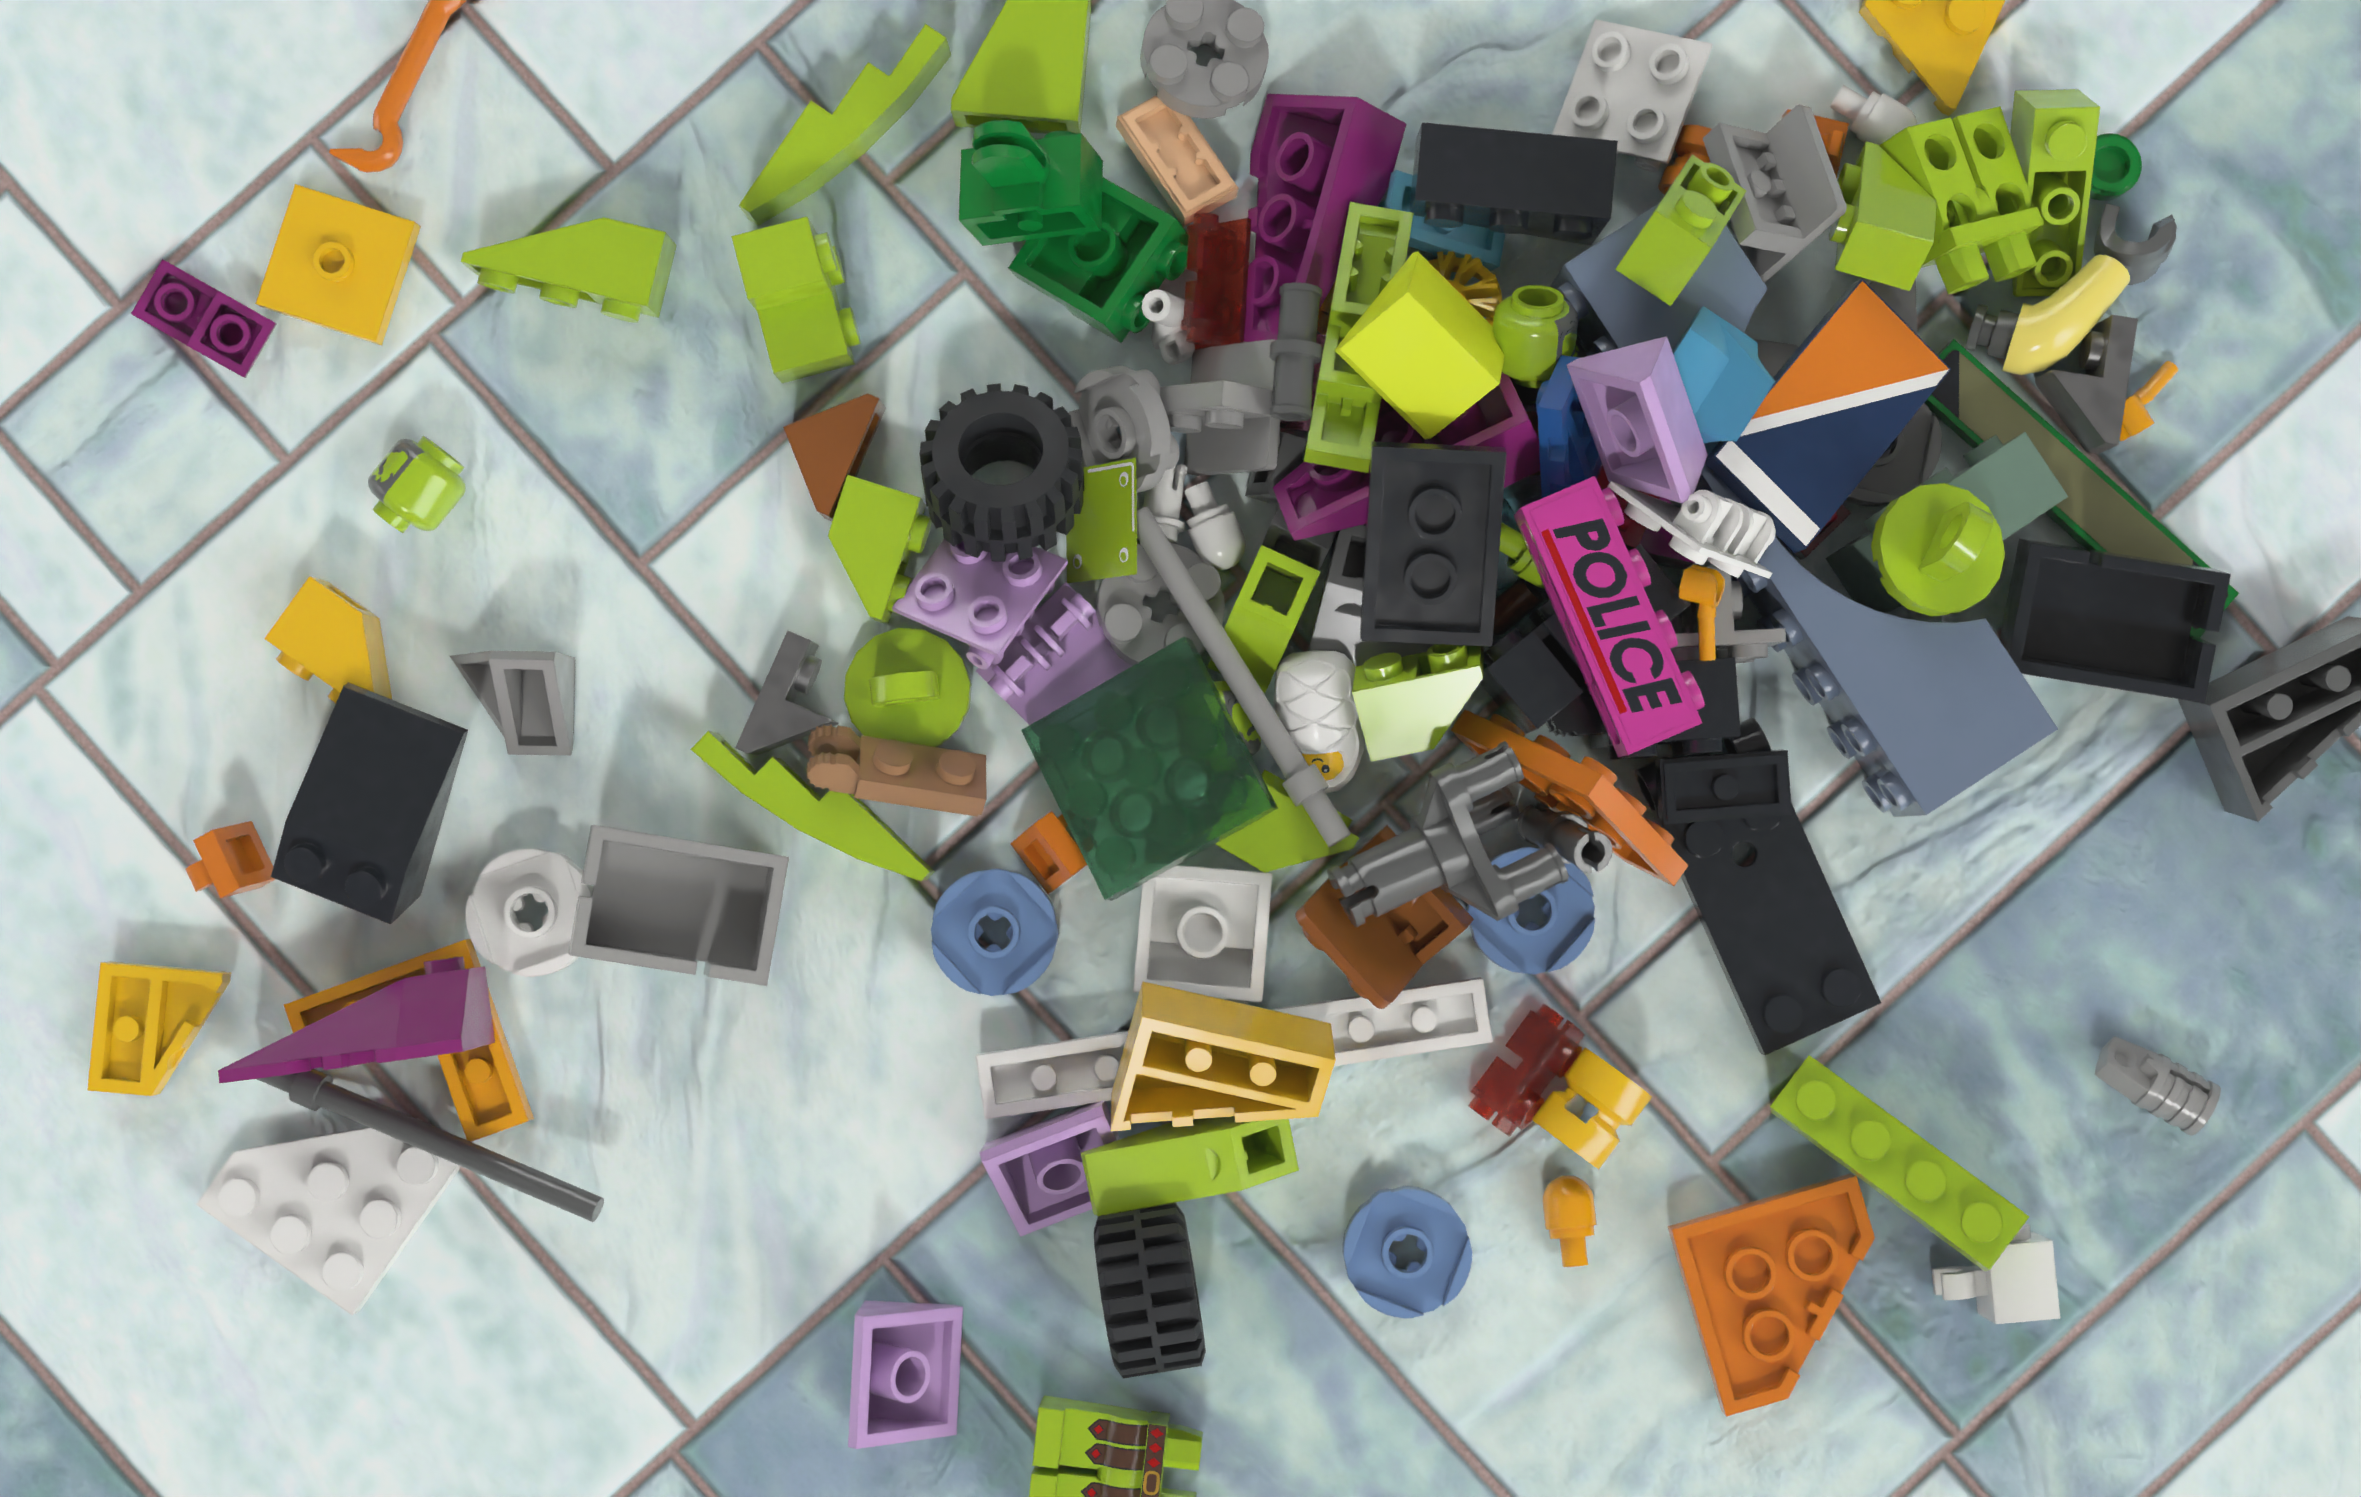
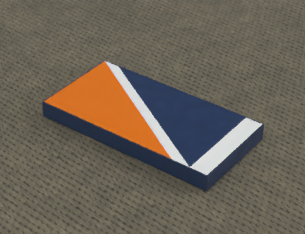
M1860 279L1849 286L1773 377L1775 383L1737 442L1720 441L1707 456L1705 464L1749 508L1768 514L1774 522L1776 535L1794 553L1806 549L1950 372L1951 368L1863 279Z

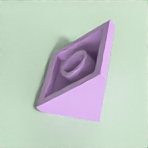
M1667 336L1582 357L1567 364L1608 481L1675 502L1683 503L1687 501L1689 495L1695 492L1708 454Z
M1106 1101L1083 1105L985 1143L979 1152L982 1163L1020 1237L1092 1209L1081 1152L1120 1139L1117 1131H1110L1111 1114Z
M864 1301L856 1312L854 1321L848 1447L861 1449L957 1435L963 1306Z

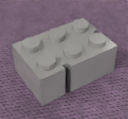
M591 825L581 883L593 885L592 897L578 896L568 953L570 956L693 975L696 974L698 963L695 960L705 962L703 974L708 977L767 986L789 857Z

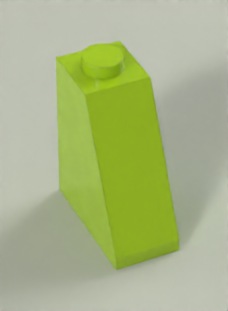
M1007 0L952 96L951 114L955 126L975 128L982 123L993 120H1010L1021 122L1031 133L1047 134L1053 131L1081 133L1092 0Z

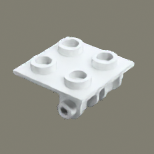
M1595 19L1552 135L1618 141L1617 153L1636 157L1634 164L1643 170L1658 172L1661 163L1669 164L1712 49V44Z
M1612 481L1608 485V488L1610 487L1611 490L1629 502L1624 512L1630 518L1656 532L1662 526L1666 531L1674 535L1669 542V546L1691 561L1704 565L1706 560H1708L1717 568L1737 578L1740 577L1743 570L1766 578H1770L1773 574L1758 563L1776 535L1774 522L1768 514L1749 508L1731 499L1721 497L1708 490H1698L1694 494H1690L1688 500L1683 502L1680 508Z

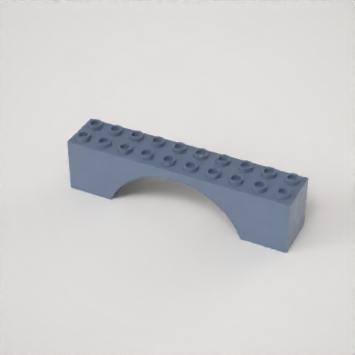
M1657 205L1565 263L1550 285L1551 288L1560 291L1564 299L1570 302L1578 312L1577 335L1588 350L1586 352L1587 356L1667 336L1673 351L1702 306L1744 333L1752 313L1768 288L1727 226H1725L1711 251L1671 306L1615 270ZM1720 441L1704 443L1708 455ZM1704 464L1695 492L1698 490H1708L1721 497L1746 505ZM1776 537L1768 545L1758 561L1759 564L1773 573L1770 578L1743 570L1739 578L1731 575V581L1740 582L1743 599L1749 596L1762 615L1757 620L1759 629L1785 628L1786 642L1771 647L1776 652L1785 650L1797 669L1792 674V678L1798 690L1811 705L1814 706L1819 702L1833 723L1827 727L1831 740L1844 757L1850 759L1854 756L1867 775V778L1862 781V785L1871 801L1883 813L1890 810L1894 817L1927 815L2058 730L1986 619L1957 623L1925 622L1900 618L1873 610L1848 599L1822 583L1802 567Z

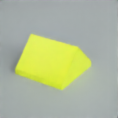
M1418 251L1410 255L1335 348V351L1424 439L1434 437L1498 386L1505 358L1504 353L1497 344L1493 333V326Z

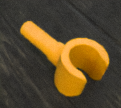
M2166 361L2142 388H2139L2133 395L2126 398L2120 434L2121 442L2142 432L2155 423L2144 405L2152 401L2178 372V367L2173 362Z
M1692 565L1691 568H1686L1683 572L1679 588V599L1699 604L1697 614L1699 660L1712 661L1716 660V607L1719 605L1724 592L1725 579L1715 569Z

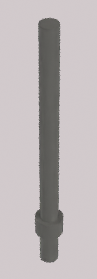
M317 1069L257 1079L289 1093L290 1101L310 1110L317 1111L321 1107L591 1222L597 1219L602 1210L604 1198L335 1085L331 1075Z

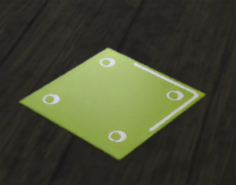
M1136 458L1083 467L1084 503L1081 513L1074 514V527L1066 535L1067 583L1137 575Z

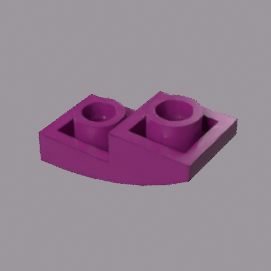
M163 259L131 312L133 316L244 378L249 374L277 325L272 320Z

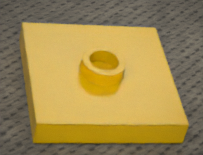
M295 184L255 304L283 315L382 346L421 226L414 221Z

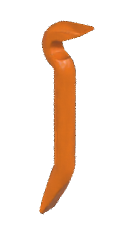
M429 0L374 110L373 129L382 134V145L375 151H366L362 148L330 149L329 153L366 173L383 171L392 167L398 161L403 149V137L398 121L450 16L467 0Z

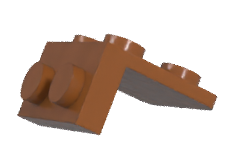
M1386 825L1350 858L1397 835ZM1348 859L1339 867L1342 868L1347 866ZM1329 877L1295 913L1296 920L1302 927L1308 941L1317 949L1324 951L1346 975L1350 986L1359 996L1368 999L1379 1009H1385L1391 1004L1423 964L1466 930L1474 920L1450 893H1446L1439 886L1379 917H1375L1372 914L1365 918L1366 923L1354 927L1338 900L1344 896L1339 888L1335 890L1332 887Z

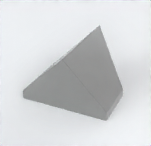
M484 651L450 656L504 736L509 755L572 754L575 692L574 657L559 652Z

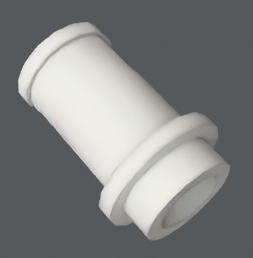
M1182 464L1177 465V468L1175 466L1172 469L1165 470L1161 481L1152 489L1145 491L1143 508H1149L1169 542L1174 544L1177 543L1178 533L1184 532L1185 523L1179 521L1184 480L1188 467Z

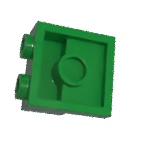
M1103 177L1102 231L1027 240L1008 269L1018 279L1064 305L1073 316L1117 342L1122 343L1130 331L1139 333L1150 322L1142 311V301L1145 295L1155 289L1158 290L1165 278L1173 281L1184 272L1190 260L1188 244L1192 238L1175 217Z

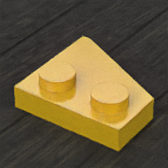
M1864 0L1859 14L1878 36L1888 40L1892 46L1893 55L1908 73L1914 71L1936 97L1937 100L1933 103L1941 113L1950 116L1959 104L2005 0Z

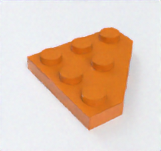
M1464 710L1451 728V731L1476 756L1497 747L1503 741L1507 742L1509 748L1511 747L1523 771L1524 779L1518 783L1534 792V798L1550 807L1553 811L1571 812L1581 817L1589 829L1606 835L1611 841L1612 853L1628 864L1672 886L1676 885L1688 867V864L1671 847L1675 840L1674 837L1660 825L1643 818V814L1647 810L1646 807L1629 793L1615 788L1613 785L1618 777L1600 762L1585 756L1578 763L1570 759L1571 755L1563 747L1543 735H1538L1533 742L1525 738V733L1519 727L1498 714H1493L1487 720L1468 710Z
M1852 1173L1667 1226L1720 1408L1726 1417L1789 1398L1801 1376L1798 1374L1815 1341H1820L1844 1296L1842 1291L1859 1259L1863 1261L1871 1247L1875 1236L1857 1176Z

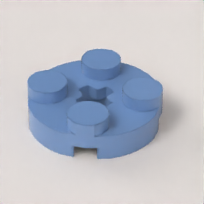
M1518 848L1501 853L1490 860L1492 865L1496 864L1501 869L1540 850V848ZM1572 863L1564 864L1569 875L1568 881L1563 884L1559 883L1539 893L1546 900L1541 911L1547 917L1540 927L1533 922H1529L1524 927H1521L1515 920L1520 911L1496 921L1467 903L1466 911L1474 919L1469 927L1477 947L1493 963L1511 972L1536 975L1558 970L1570 964L1586 948L1594 931L1595 905L1592 898L1594 895L1591 884L1584 872Z
M1000 868L971 872L956 880L939 898L932 918V949L940 969L960 988L989 996L1017 993L1033 984L1049 967L1059 938L1055 909L1043 889L1023 874ZM986 915L994 921L1004 916L1011 923V926L1006 931L1007 937L1011 942L1005 949L1002 950L995 943L987 948L980 944L978 939L982 936L984 930L979 922Z
M1402 1186L1378 1190L1354 1212L1343 1237L1342 1253L1349 1280L1368 1305L1389 1316L1414 1318L1423 1316V1313L1434 1311L1441 1305L1445 1306L1460 1293L1471 1269L1472 1248L1465 1224L1450 1203L1436 1193L1423 1188ZM1407 1234L1415 1235L1418 1237L1416 1246L1425 1252L1424 1258L1421 1262L1410 1261L1406 1269L1398 1268L1395 1266L1397 1256L1389 1251L1390 1245L1394 1240L1402 1242Z

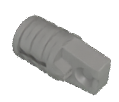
M2116 1036L2101 1049L2096 1064L2095 1075L2130 1099L2132 1104L2139 1108L2147 1109L2150 1114L2163 1118L2165 1122L2174 1127H2179L2181 1131L2190 1136L2198 1133L2208 1122L2220 1098L2221 1088L2214 1082L2206 1081L2201 1075L2188 1071L2186 1067L2172 1062L2170 1058L2163 1054H2157Z

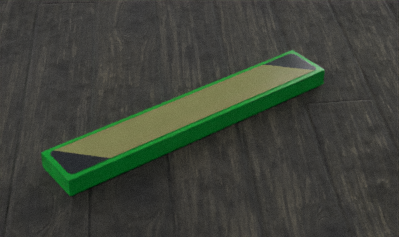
M1955 339L1948 342L1937 354L1951 370L1924 402L1929 410L1972 448H1975L1994 435H1997L2002 444L2026 432L2068 495L2066 499L2045 513L2087 551L2090 552L2091 549L2211 568ZM2230 584L2224 610L2239 594ZM2192 625L2190 637L2200 638L2206 630Z

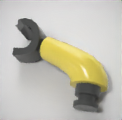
M2106 203L2095 236V256L2075 276L2047 299L2034 305L2023 303L2020 314L2001 309L1999 316L1987 314L1988 306L1978 304L1965 349L1975 351L1976 345L1989 347L1987 355L2005 359L2002 371L2018 375L2044 371L2061 361L2085 338L2127 285L2145 282L2157 272L2161 263L2167 259L2176 239L2177 226L2173 215L2154 223L2147 241L2131 242L2123 240L2115 232V223L2120 207Z

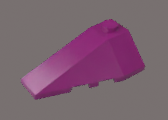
M1267 94L1250 153V175L1258 178L1257 206L1248 209L1247 229L1256 233L1255 260L1246 268L1244 342L1277 340L1281 299L1279 291L1280 286L1283 287V284L1308 283L1322 289V296L1319 302L1320 309L1336 281L1350 202L1372 206L1379 205L1389 187L1390 176L1395 168L1407 125L1405 122L1358 97Z
M1503 372L1498 386L1431 439H1424L1383 398L1381 399L1374 439L1376 442L1505 447L1507 455L1504 488L1540 471L1539 439L1510 377ZM1303 462L1276 484L1273 490L1294 541L1367 524L1370 466L1368 473Z
M463 956L424 962L425 975L403 978L218 1070L219 1083L289 1075L321 1067L324 1070L371 1062L384 1063L457 1053L495 1043L485 966L465 969Z

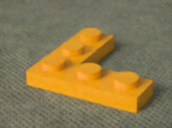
M465 939L284 1004L292 1031L294 1033L403 978L425 975L424 962L463 956L465 969L481 967L471 939ZM489 988L495 1043L463 1052L437 1055L466 1139L470 1142L534 1119Z

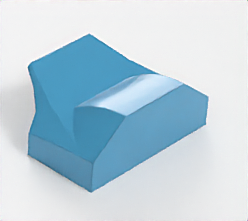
M1702 306L1672 352L1703 442H1737L1775 383V380L1758 357V342Z

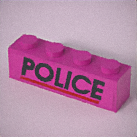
M1593 476L1521 507L1513 516L1618 757L1630 755L1702 724L1697 711L1704 707L1702 693L1691 672L1685 671L1681 673L1671 652V648L1678 645L1675 631L1666 613L1662 609L1654 612L1644 589V587L1651 585L1648 569L1639 551L1636 548L1628 551L1617 527L1624 524V516L1611 488L1607 487L1601 490L1596 477Z

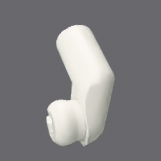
M1155 289L1147 293L1142 301V311L1147 319L1153 321L1151 339L1154 348L1161 350L1162 359L1168 364L1176 365L1188 360L1195 350V345L1189 338L1196 321L1193 307L1187 300L1163 290Z

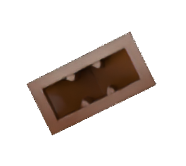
M867 393L783 427L816 511L827 520L833 521L847 475L857 476L886 410L880 398Z

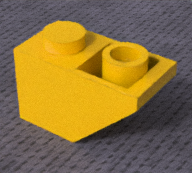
M309 576L264 638L281 650L276 660L286 669L304 680L309 681L314 674L330 685L333 689L328 694V698L335 704L343 686L348 682L392 699L380 618L330 582Z

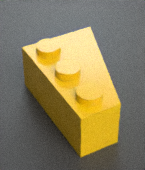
M1142 981L1111 1093L1110 1131L1131 1130V1123L1172 1121L1173 1127L1193 1126V1119L1235 1116V1123L1318 1117L1336 1061L1331 1023Z

